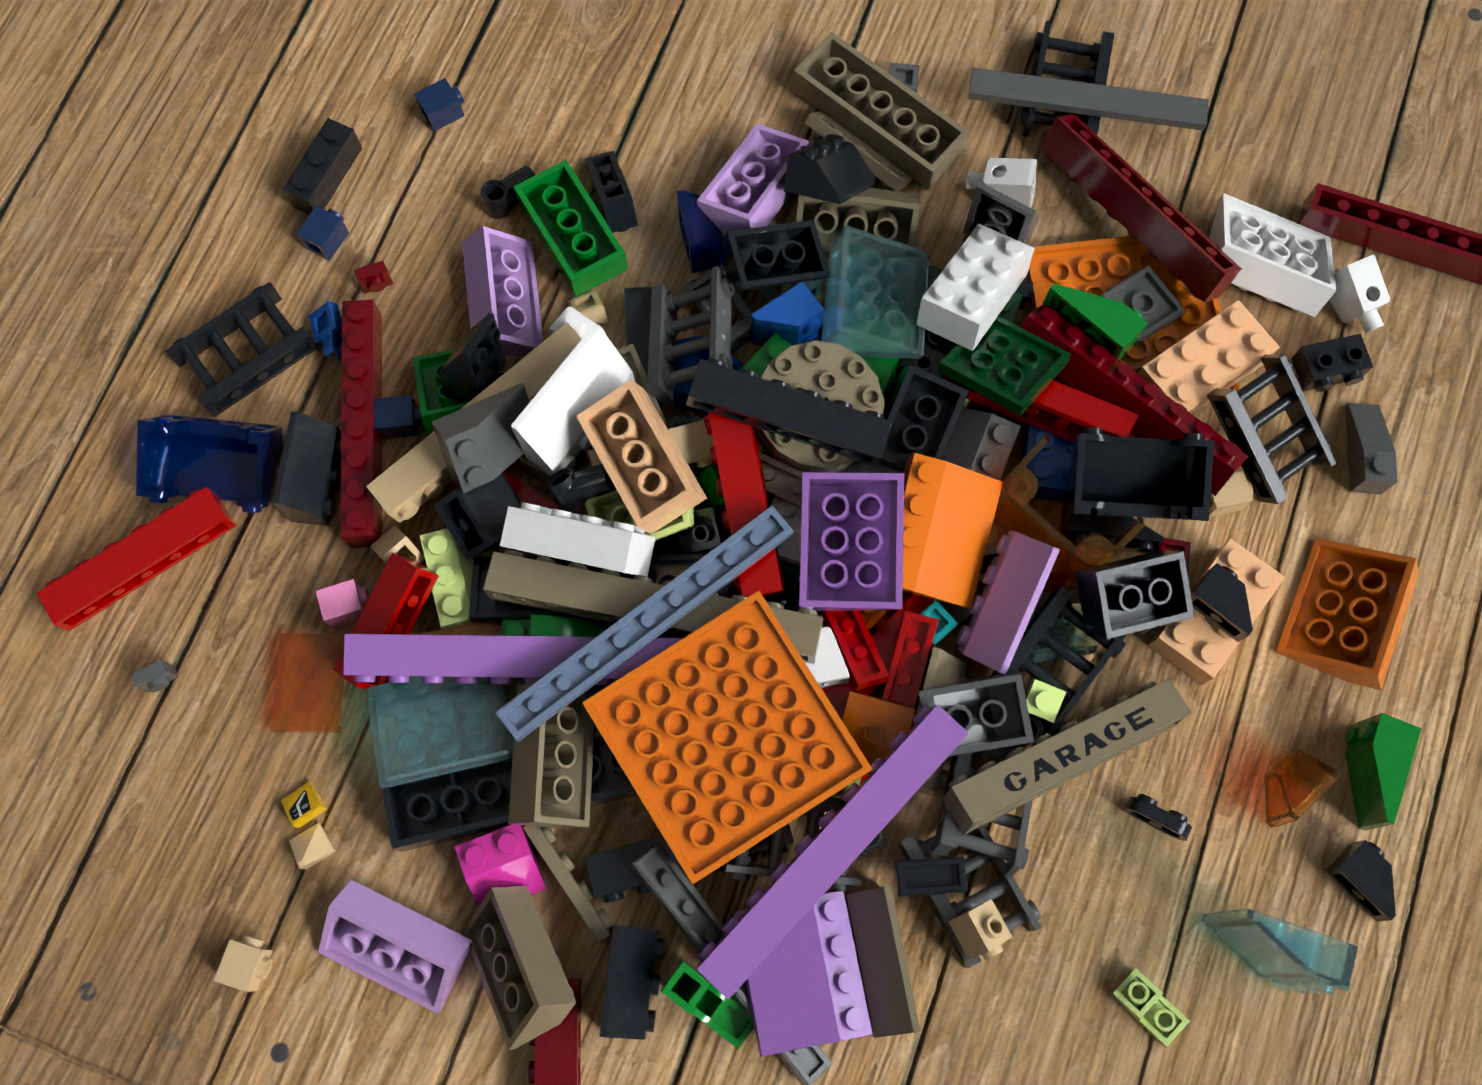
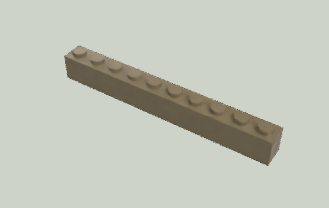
M505 550L504 553L493 552L483 590L489 598L616 623L665 585L655 584L652 579L636 575L633 579L620 577V573L609 569H602L600 573L590 571L587 566L579 563H569L568 566L556 564L555 560L548 557L537 556L536 560L524 558V555L520 552ZM716 592L663 633L685 638L747 597L732 595L730 599L720 597ZM767 602L804 662L815 664L823 626V617L817 616L818 613L810 609L799 608L796 612L784 609V606L779 603Z

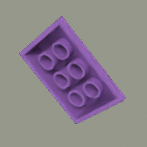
M802 472L800 608L816 611L902 609L904 473Z
M838 891L824 894L746 980L760 1057L873 1034L844 892ZM746 910L736 911L733 913L741 917Z

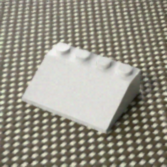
M1225 193L1221 195L1209 239L1242 268L1231 283L1241 290L1257 293L1268 301L1279 302L1291 307V309L1298 313H1306L1315 317L1337 291L1331 238Z
M593 325L511 425L527 460L550 476L564 468L572 469L576 463L575 458L581 450H587L592 445L576 416L629 380L635 382L633 371L598 325Z

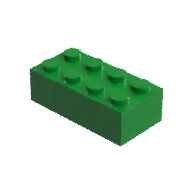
M567 160L513 186L519 207L575 298L628 270L625 251Z

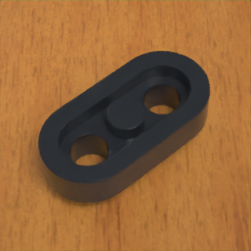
M1138 794L1137 797H1129L1124 808L1125 812L1175 839L1187 841L1192 826L1187 823L1188 818L1185 815L1174 810L1167 812L1157 807L1158 802L1144 794Z

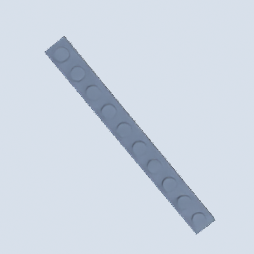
M772 505L496 712L497 716L517 742L521 741L792 536L793 529Z

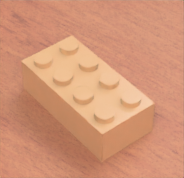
M1238 300L1145 364L1138 374L1149 383L1159 387L1161 392L1176 403L1182 404L1188 412L1194 414L1210 402L1207 394L1216 388H1231L1263 365L1260 359L1263 355H1274L1280 347Z
M629 380L576 416L639 529L652 534L707 499L647 392L634 381Z
M1230 538L1213 555L1190 587V592L1215 564L1218 563L1221 566L1232 569L1238 575V579L1245 584L1251 622L1253 624L1285 576ZM1193 608L1195 617L1163 625L1148 646L1196 682L1203 685L1216 676L1239 642L1235 641Z

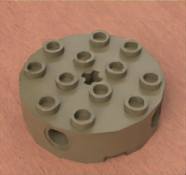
M815 340L790 346L770 361L761 376V379L767 381L772 379L784 381L790 385L789 388L801 392L803 390L815 391L822 396V399L831 402L835 400L848 402L853 405V409L862 412L871 410L883 414L884 398L878 377L862 357L840 344ZM755 428L757 440L771 458L802 472L833 473L842 471L855 461L836 453Z

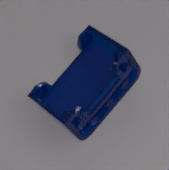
M158 415L137 420L136 496L148 497V502L167 503L171 497L188 496L195 490L208 487L221 500L235 501V505L242 507L243 512H262L263 508L269 506L282 443L283 427L180 415Z

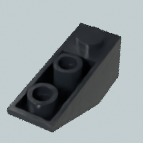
M1065 501L1063 503L1061 539H1068L1072 544L1087 545L1091 542L1099 543L1106 549H1119L1122 546L1133 548V551L1137 553H1151L1164 542L1163 536L1133 517L1064 513Z

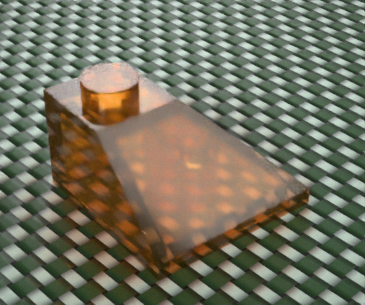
M1300 749L1290 753L1282 751L1271 760L1269 765L1272 769L1264 776L1266 823L1273 828L1296 822L1342 774L1337 769Z

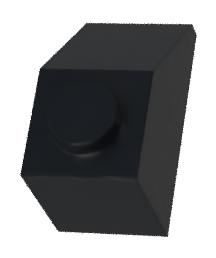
M1218 563L1215 564L1191 591L1193 608L1235 641L1239 642L1253 631L1245 584L1238 579V575L1232 569L1221 566Z
M1366 840L1352 842L1326 871L1376 921H1390L1396 916L1392 865L1384 858V852L1374 843L1367 842Z

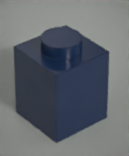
M446 78L414 93L420 111L434 132L464 117L461 107L464 99L456 86L452 88Z
M316 205L296 234L305 249L330 261L349 232L343 222L344 218L338 212L332 209L326 211Z
M412 396L375 399V429L382 439L419 436V425H423L420 406H417Z

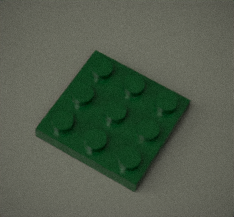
M997 316L973 351L957 344L939 362L938 372L1021 416L1068 364L1071 353Z

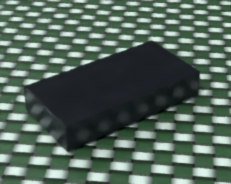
M964 857L894 861L897 897L968 892Z

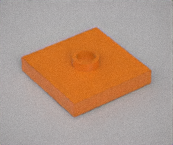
M850 691L842 722L868 763L871 764L877 757H880L882 760L887 757L892 751L888 745L901 731L907 735L911 730L912 719L916 709Z

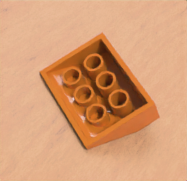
M913 453L907 457L904 469L902 591L971 609L1003 484L1002 481L953 463L918 453Z
M1315 538L1276 650L1277 653L1346 682L1382 690L1419 576L1417 559Z

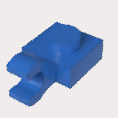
M327 301L308 317L315 342L323 344L324 355L330 357L336 352L338 360H342V339L339 336L342 332L340 311L337 303Z

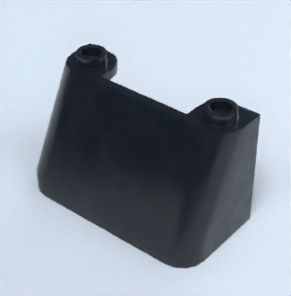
M1083 427L1082 433L1075 435L1064 513L1209 521L1214 440H1203L1202 433H1183L1182 439L1174 440L1116 437L1103 435V428Z

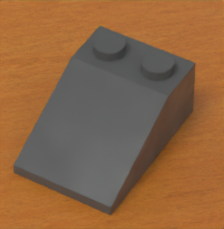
M978 182L963 233L970 236L976 226L981 224L1027 244L1034 233L1039 216L1036 210Z
M523 383L431 422L448 471L463 493L494 480L524 454L511 427L512 423L530 403Z
M1018 671L1006 673V675H992L918 691L921 708L926 705L930 709L933 705L938 704L969 733L949 756L1034 742L1022 676Z

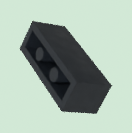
M327 118L282 189L293 208L309 215L316 205L325 209L363 149L354 129Z

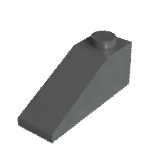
M1346 404L1350 492L1382 494L1397 483L1396 451L1379 405Z

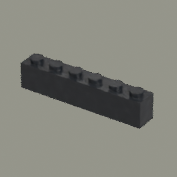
M709 358L707 361L700 359L686 402L687 406L875 466L882 459L892 421L884 419L885 416L871 410L862 412L853 409L852 404L842 400L831 402L822 399V396L815 391L803 390L801 392L789 388L790 385L781 380L772 379L767 381L758 378V374L751 370L739 369V371L727 368L724 362L717 359Z
M789 823L786 825L783 854L789 852L787 846L794 843ZM663 835L585 857L594 897L596 899L603 898L605 904L624 899L623 892L637 889L638 894L650 892L630 864L658 841L687 878L688 876ZM771 835L749 848L748 863L755 862V855L764 852L769 854ZM719 867L718 869L714 870V871L711 872L710 874H714V873L723 871V869H721V868Z

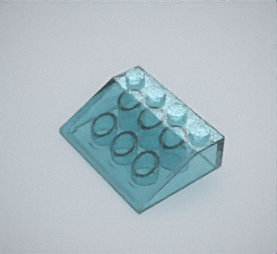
M845 225L830 246L828 268L831 276L827 278L822 342L840 344L860 357L921 359L924 354L925 329L916 324L922 297L927 292L929 252Z
M422 676L409 678V682L405 683L391 682L368 687L369 718L381 789L513 759L514 737L496 714L498 710L510 702L508 684H491L490 677H477V683H456V677L443 676V683H422Z
M1251 909L1203 914L1202 921L1259 977L1270 980V987L1287 993L1294 991L1301 994L1308 992L1319 995V992L1333 995L1334 990L1349 991L1358 946Z

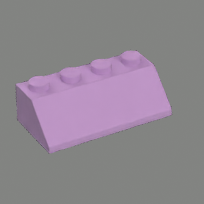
M756 124L698 198L697 205L724 235H726L727 231L768 226L791 195V192L784 191L788 154L799 150L801 146H808L809 141Z
M483 226L462 241L470 329L488 313L494 314L497 328L500 329L502 351L506 357L528 354L543 342L532 241Z
M1009 530L1008 535H1002L996 548V553L999 554L994 566L990 565L983 578V583L986 584L981 596L977 595L973 600L970 613L973 616L968 626L964 625L957 638V644L960 645L958 650L963 655L1006 675L1060 549Z
M351 880L328 907L318 953L439 1014L465 964L472 940Z

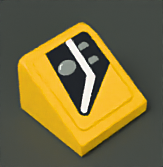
M311 781L281 800L290 823L296 828L302 827L327 810L326 805Z

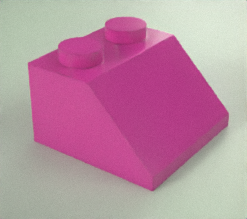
M511 824L455 846L465 880L478 906H480L491 887L527 886L531 895L547 889L531 840L523 829V825Z

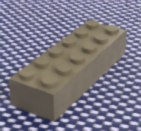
M830 32L794 70L793 91L819 111H823L910 175L914 181L928 191L965 151L970 133L967 129L833 32Z

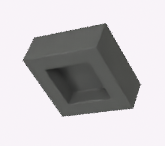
M890 63L889 74L917 93L919 65Z
M161 659L131 674V677L136 687L147 692H157L169 686V682L178 678V674L173 665Z

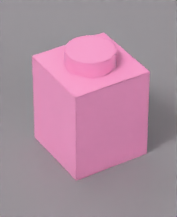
M354 579L316 591L323 621L331 628L357 621L370 597L367 588L361 587Z

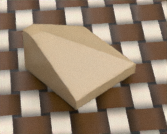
M596 291L568 301L570 307L591 321L603 324L609 322L604 306Z
M321 823L315 824L289 840L300 869L307 870L336 852Z

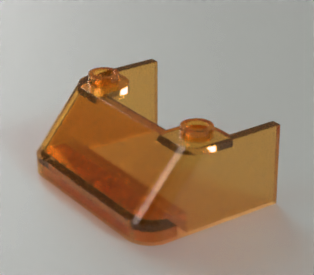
M1046 433L1002 481L1003 484L994 518L1008 531L1012 530L1060 549L1052 570L1055 573L1063 574L1065 582L1077 585L1075 570L1109 563L1144 527V519L1137 517L1113 543L1104 536L1091 535L1085 538L1078 546L1073 544L1028 503L1038 490V479L1026 465L1051 439Z

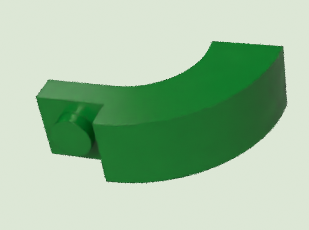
M531 615V619L502 621L501 636L597 637L608 628L580 619L550 615Z
M684 961L679 964L660 990L686 1012L696 1016L738 1050L754 1029V1023L733 998L730 997L729 1000L725 998L701 973Z

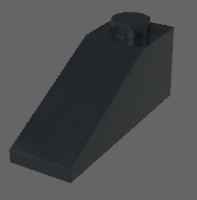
M610 151L585 158L604 220L613 233L624 232L629 228L638 226L632 195L614 152Z

